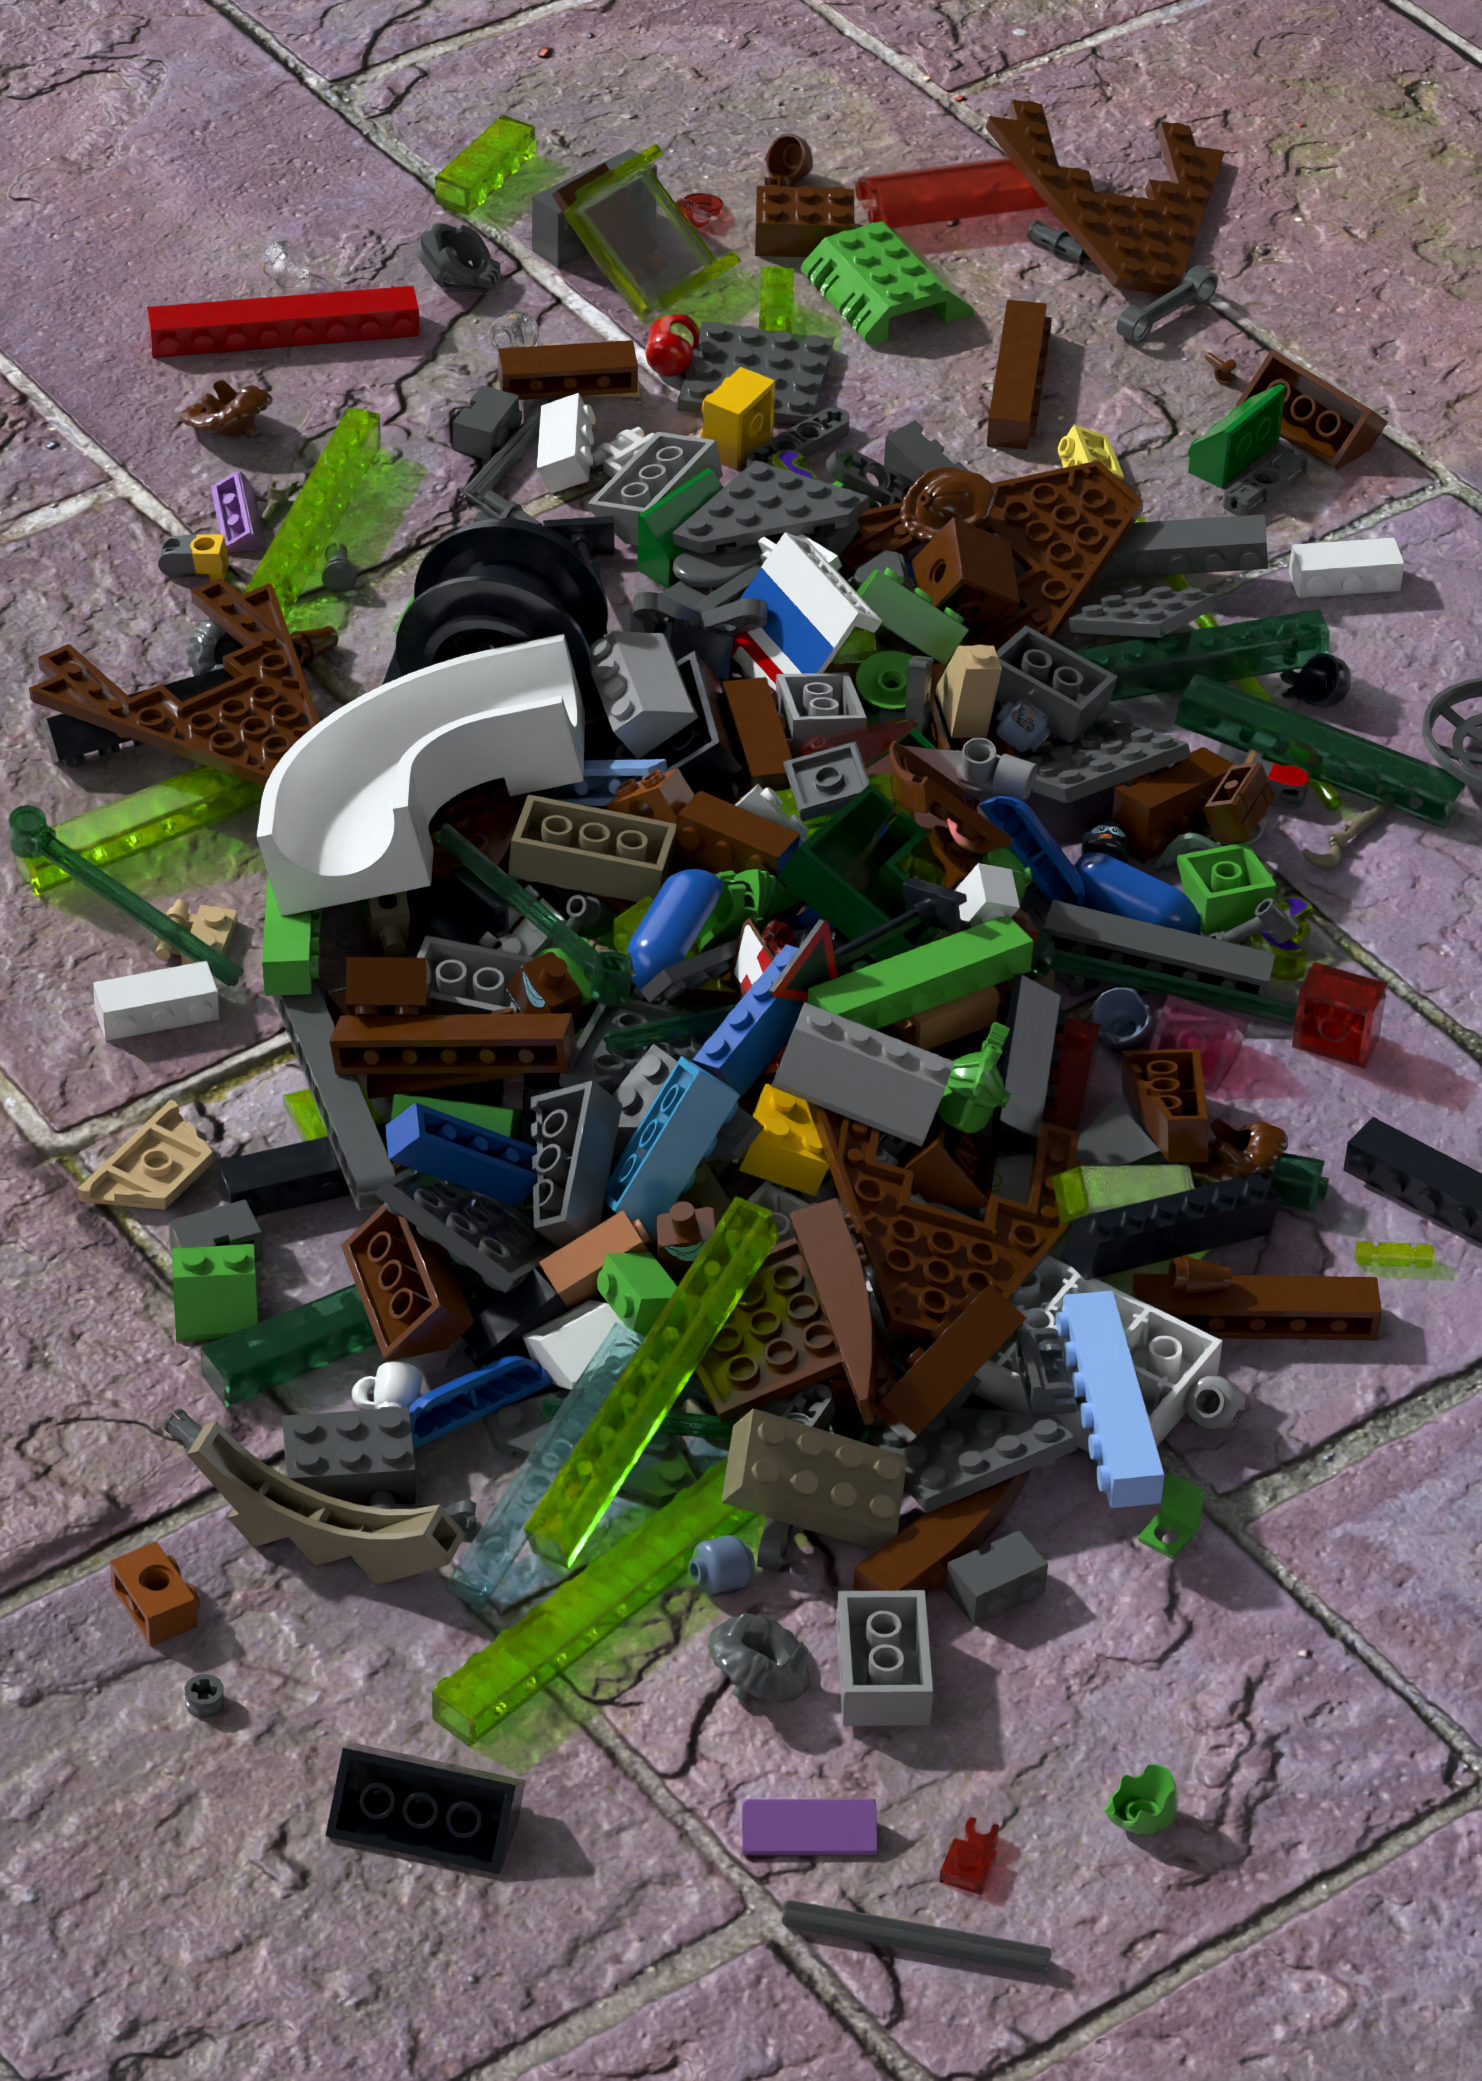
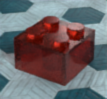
M1314 962L1299 991L1292 1047L1365 1069L1379 1041L1388 983Z

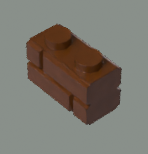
M1255 762L1232 765L1204 806L1203 812L1208 823L1212 824L1211 831L1216 842L1220 844H1239L1249 841L1253 837V831L1259 821L1266 816V810L1275 798V794L1270 783L1266 782L1268 777L1262 764Z

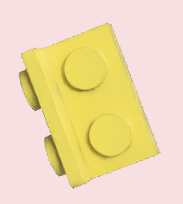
M1073 425L1067 436L1061 439L1057 452L1063 468L1099 460L1121 481L1123 480L1124 475L1107 435Z

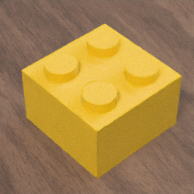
M740 367L730 377H726L722 384L703 400L701 407L703 428L700 438L716 440L721 464L737 470L746 462L748 452L767 442L773 436L775 380Z
M765 1084L751 1115L764 1128L742 1154L739 1171L815 1196L829 1168V1164L807 1102L773 1088L769 1084Z

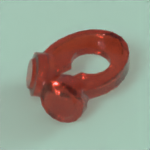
M690 194L676 201L673 210L674 216L680 220L689 219L694 226L703 227L709 223L711 216H717L722 213L723 201L711 194Z
M774 919L764 929L761 941L769 945L774 956H776L785 945H789L794 939V931L786 923Z

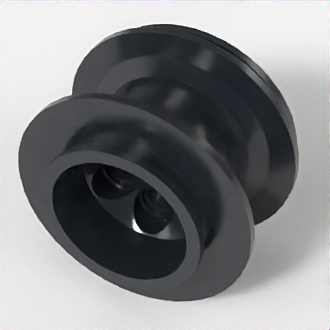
M507 518L487 519L470 523L449 533L435 543L426 553L420 564L414 584L415 600L407 608L398 628L396 656L402 675L405 676L434 664L464 655L564 634L583 701L592 677V657L589 648L596 640L604 637L608 623L606 593L596 571L586 556L568 539L546 527L528 521Z

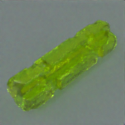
M1358 1241L1354 1249V1259L1358 1265H1372L1373 1261L1377 1262L1378 1266L1410 1267V1263H1415V1267L1429 1268L1432 1267L1434 1262L1433 1245L1416 1243V1247H1411V1243L1378 1242V1246H1375L1373 1241Z

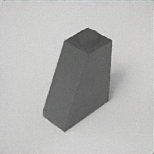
M1118 1102L1110 1104L1078 1139L1076 1161L1111 1171L1107 1185L1090 1205L1157 1179L1160 1149Z

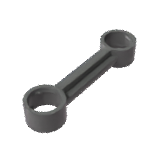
M1200 265L1192 267L1186 274L1182 285L1143 309L1136 305L1128 306L1118 319L1117 333L1133 343L1142 342L1150 333L1153 324L1191 300L1201 304L1207 302L1217 288L1218 276Z

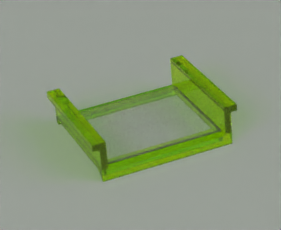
M656 143L575 192L578 199L563 213L566 220L640 321L658 309L660 312L664 311L741 262V259L734 250L719 260L714 257L650 167L664 154Z

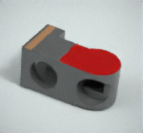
M1250 749L1243 764L1258 762L1263 765L1268 777L1266 782L1270 783L1275 794V798L1270 805L1286 809L1302 807L1305 802L1309 780L1307 772L1296 766H1282L1263 760L1264 753Z

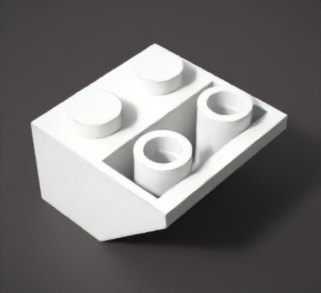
M592 1299L522 1336L531 1360L537 1362L548 1371L553 1381L552 1384L575 1392H582L594 1387L598 1383L597 1379L609 1372L618 1373L629 1368L633 1364V1359L644 1354L641 1345L610 1305Z

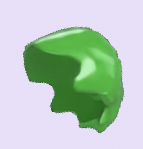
M1159 1764L1147 1765L1144 1772L1136 1777L1123 1775L1119 1788L1109 1797L1108 1806L1104 1808L1109 1820L1118 1827L1135 1834L1152 1835L1164 1830L1173 1823L1178 1810V1794L1174 1777L1168 1768Z

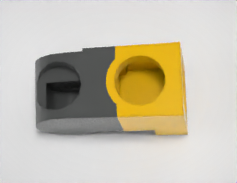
M224 534L171 536L163 543L158 567L163 574L173 578L182 577L185 574H209L211 582L219 578L225 580L230 563Z

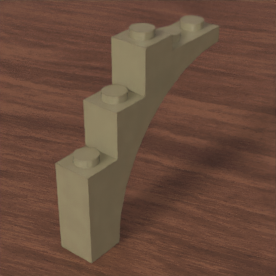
M216 1421L204 1425L187 1453V1456L233 1507L228 1519L253 1547L289 1537L314 1566L351 1556L376 1586L449 1565L466 1535L440 1504L417 1509H382L357 1505L326 1496L296 1483L267 1466L247 1451Z

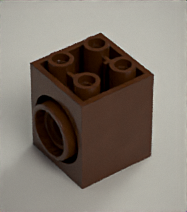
M953 517L912 560L915 587L934 598L931 605L942 612L948 607L965 618L961 625L969 629L962 639L966 642H970L1001 623L1020 604L1011 543Z

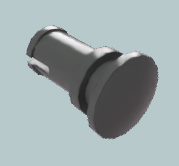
M336 542L329 544L325 549L327 562L322 572V582L327 589L333 592L350 590L357 580V572L348 560L347 548L342 543L339 544V551L337 550Z

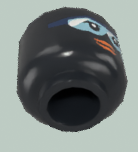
M1111 820L1094 822L1085 829L1083 834L1081 855L1088 852H1100L1127 864L1130 855V834L1118 822Z

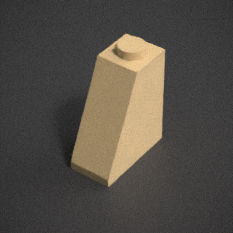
M958 646L937 685L936 694L951 738H987L1002 671L994 646Z

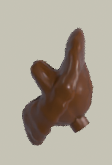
M219 380L213 385L219 399L212 394H204L201 397L202 403L186 407L185 410L180 412L178 417L181 423L199 431L212 432L219 436L229 437L244 434L249 439L258 430L253 424L255 415L259 414L260 411L266 410L271 405L273 398L269 393L256 386H246L239 392H236L226 381Z
M953 467L930 469L915 481L914 485L909 488L908 494L903 498V506L900 508V520L904 525V530L909 533L910 537L919 539L922 543H929L953 517L975 527L981 525L994 508L996 493L993 490V485L981 474Z
M1217 1117L1210 1124V1128L1216 1138L1208 1141L1209 1162H1198L1190 1166L1179 1164V1167L1186 1176L1199 1181H1206L1210 1184L1259 1173L1268 1180L1273 1172L1269 1166L1275 1165L1278 1158L1283 1156L1284 1151L1288 1147V1137L1283 1129L1266 1122L1257 1121L1236 1129L1223 1119Z

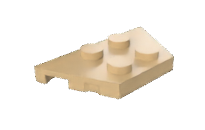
M170 1099L77 1188L78 1200L87 1203L166 1210L213 1164V1151L204 1140L197 1136V1130L190 1121L185 1122L179 1114L178 1104Z

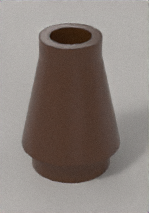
M331 626L295 631L290 635L299 663L304 666L312 663L338 643L337 632Z
M1185 1255L1180 1259H1172L1170 1262L1168 1286L1170 1291H1176L1180 1296L1213 1291H1228L1230 1288V1267L1215 1265Z

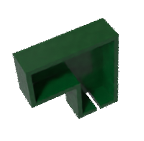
M871 784L864 788L796 850L777 877L794 894L801 897L815 909L822 918L828 920L842 932L850 942L906 913L902 883L909 878L899 869L907 863L928 834L920 825L901 811L880 839L876 833L896 805ZM925 925L921 928L915 927L866 954L878 963L932 943L942 929L930 925Z

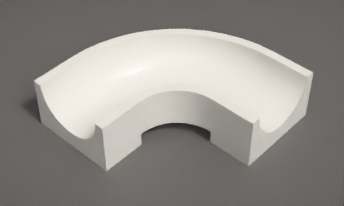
M561 634L468 654L412 672L356 698L333 712L303 735L284 754L265 785L257 830V840L281 916L431 886L434 847L428 830L429 822L443 804L471 787L504 777L509 795L514 796L582 782L584 777L585 709L565 635Z

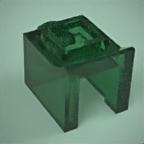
M1284 1153L1282 1157L1278 1158L1274 1173L1271 1175L1270 1185L1283 1197L1280 1205L1315 1211L1317 1200L1325 1201L1329 1185V1178L1322 1177L1325 1160Z

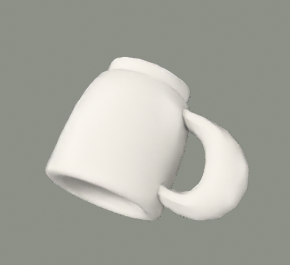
M400 1361L384 1363L379 1366L376 1377H364L354 1385L351 1391L352 1399L357 1406L364 1410L410 1407L419 1398L422 1382L421 1371L409 1363ZM371 1387H374V1402L368 1400V1391Z

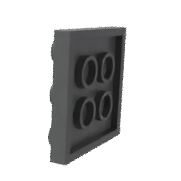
M1139 585L1124 586L1120 588L1119 593L1102 597L1100 603L1085 606L1082 608L1081 613L1069 618L1070 633L1161 638L1217 608L1216 594L1201 593L1199 588H1188L1180 592H1173L1170 587L1166 586L1152 588L1151 590H1141Z

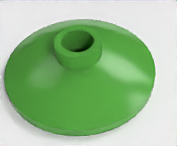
M882 651L865 659L856 673V688L862 699L871 706L881 710H905L908 663L914 656L901 651Z

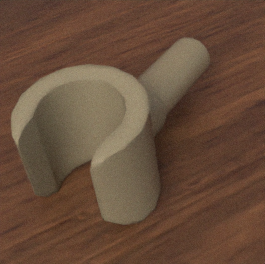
M275 481L268 484V503L260 517L261 523L267 524L277 507L288 505V484L282 489H276Z

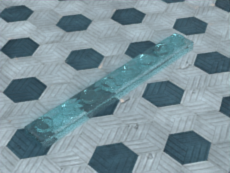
M617 1322L614 1323L447 1580L446 1591L481 1610L484 1609L651 1350L652 1340Z

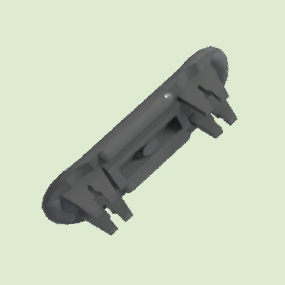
M784 533L768 535L765 538L777 544ZM736 542L715 545L716 551L704 554L688 549L676 557L673 562V571L680 580L693 588L707 587L711 593L758 563L764 564L761 559L763 552L759 543L737 547Z

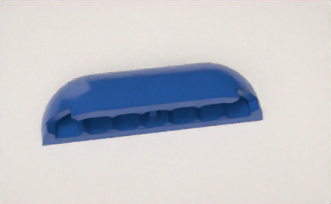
M1009 796L993 797L979 805L991 823L1014 838L1008 847L1025 868L1031 867L1035 884L1050 904H1052L1053 900L1080 907L1084 906L1085 887L1080 874L1031 807L1025 802Z
M1100 852L1085 853L1074 863L1073 866L1080 874L1085 887L1083 907L1201 935L1200 916L1195 905L1183 892L1174 886Z
M688 869L671 875L663 884L631 938L627 949V954H632V964L636 974L631 978L640 992L663 969L682 962L724 889L723 881L713 873L701 869Z
M508 1356L497 1359L425 1393L409 1407L413 1450L552 1384L553 1381L550 1374L531 1359L521 1356Z

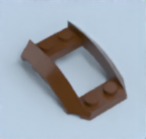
M892 741L889 746L890 778L894 796L900 805L909 810L925 814L929 812L938 819L947 822L953 840L965 850L986 854L1011 844L1014 838L977 812V807L981 801L900 743Z

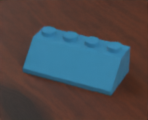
M681 1056L609 1174L604 1199L606 1204L616 1213L624 1211L632 1222L639 1219L644 1229L656 1235V1217L660 1214L670 1213L671 1207L675 1204L681 1192L685 1193L690 1189L696 1178L695 1169L702 1157L707 1158L712 1153L717 1143L716 1134L724 1122L728 1123L735 1115L739 1105L737 1100L740 1094L718 1078Z

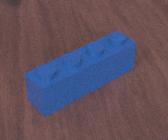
M785 945L692 1059L694 1064L739 1093V1100L790 1039L804 1005L803 1001L775 998L768 994L770 987L798 950L797 947Z
M417 1102L385 1126L388 1158L395 1163L513 1205H518L533 1194V1186L538 1183V1174L532 1169V1156L537 1154V1147Z

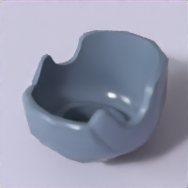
M1116 987L1103 992L1093 1003L1092 1020L1094 1029L1098 1037L1109 1047L1117 1048L1118 1050L1129 1049L1140 1044L1151 1032L1152 1016L1150 1015V1008L1141 1000L1137 991Z

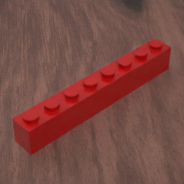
M414 286L147 307L148 335L152 358L419 336V307Z

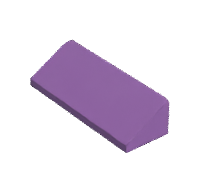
M239 470L212 485L211 491L220 534L225 536L228 554L266 549L253 485Z
M743 1800L741 1811L742 1855H877L876 1800Z

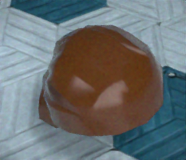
M790 133L782 134L773 141L766 158V168L770 177H764V186L794 187L795 182L800 181L812 170V151L805 139Z

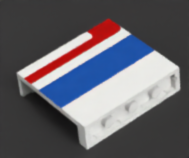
M785 532L739 599L755 598L765 601L768 604L767 624L733 636L731 659L741 665V673L746 678L766 677L769 686L776 691V674L823 673L855 626L875 633L882 620L810 541Z

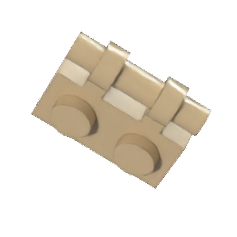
M183 899L176 900L174 906L170 907L164 919L165 929L161 930L157 936L156 957L160 960H168L171 954L181 955L182 965L207 961L210 970L219 971L238 922L237 910L200 905L197 915L189 914V903ZM179 932H189V936H180Z

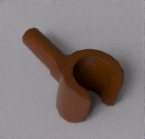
M1210 352L1205 355V359L1216 367L1214 369V376L1221 385H1226L1237 379V376L1231 372L1236 368L1234 360L1230 359L1224 362Z

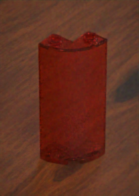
M1009 157L860 176L855 183L858 201H862L863 209L868 208L869 224L883 221L893 229L1047 207L1049 211H1052Z

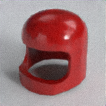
M684 314L663 316L650 326L645 356L648 365L654 372L659 375L672 377L678 376L688 369L692 363L693 350L698 348L700 339L699 328L694 320ZM681 323L686 326L693 335V343L690 345L686 339L671 333L672 324Z

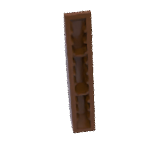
M834 1198L790 1212L789 1216L796 1243L866 1426L874 1421L877 1393L875 1327L862 1267L868 1266V1261L862 1243L854 1244L851 1238L857 1234L850 1212L842 1213L837 1199Z
M1032 1469L925 1513L854 1567L853 1591L925 1590V1596H927L932 1591L940 1590L946 1584L948 1562L972 1551L979 1550L999 1526L1017 1499Z

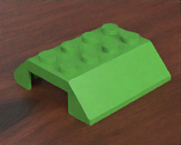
M883 221L870 223L867 226L825 237L801 265V272L815 287H821L820 293L847 322H853V329L867 344L888 340L889 318L928 306L945 323L974 314V308L907 238Z

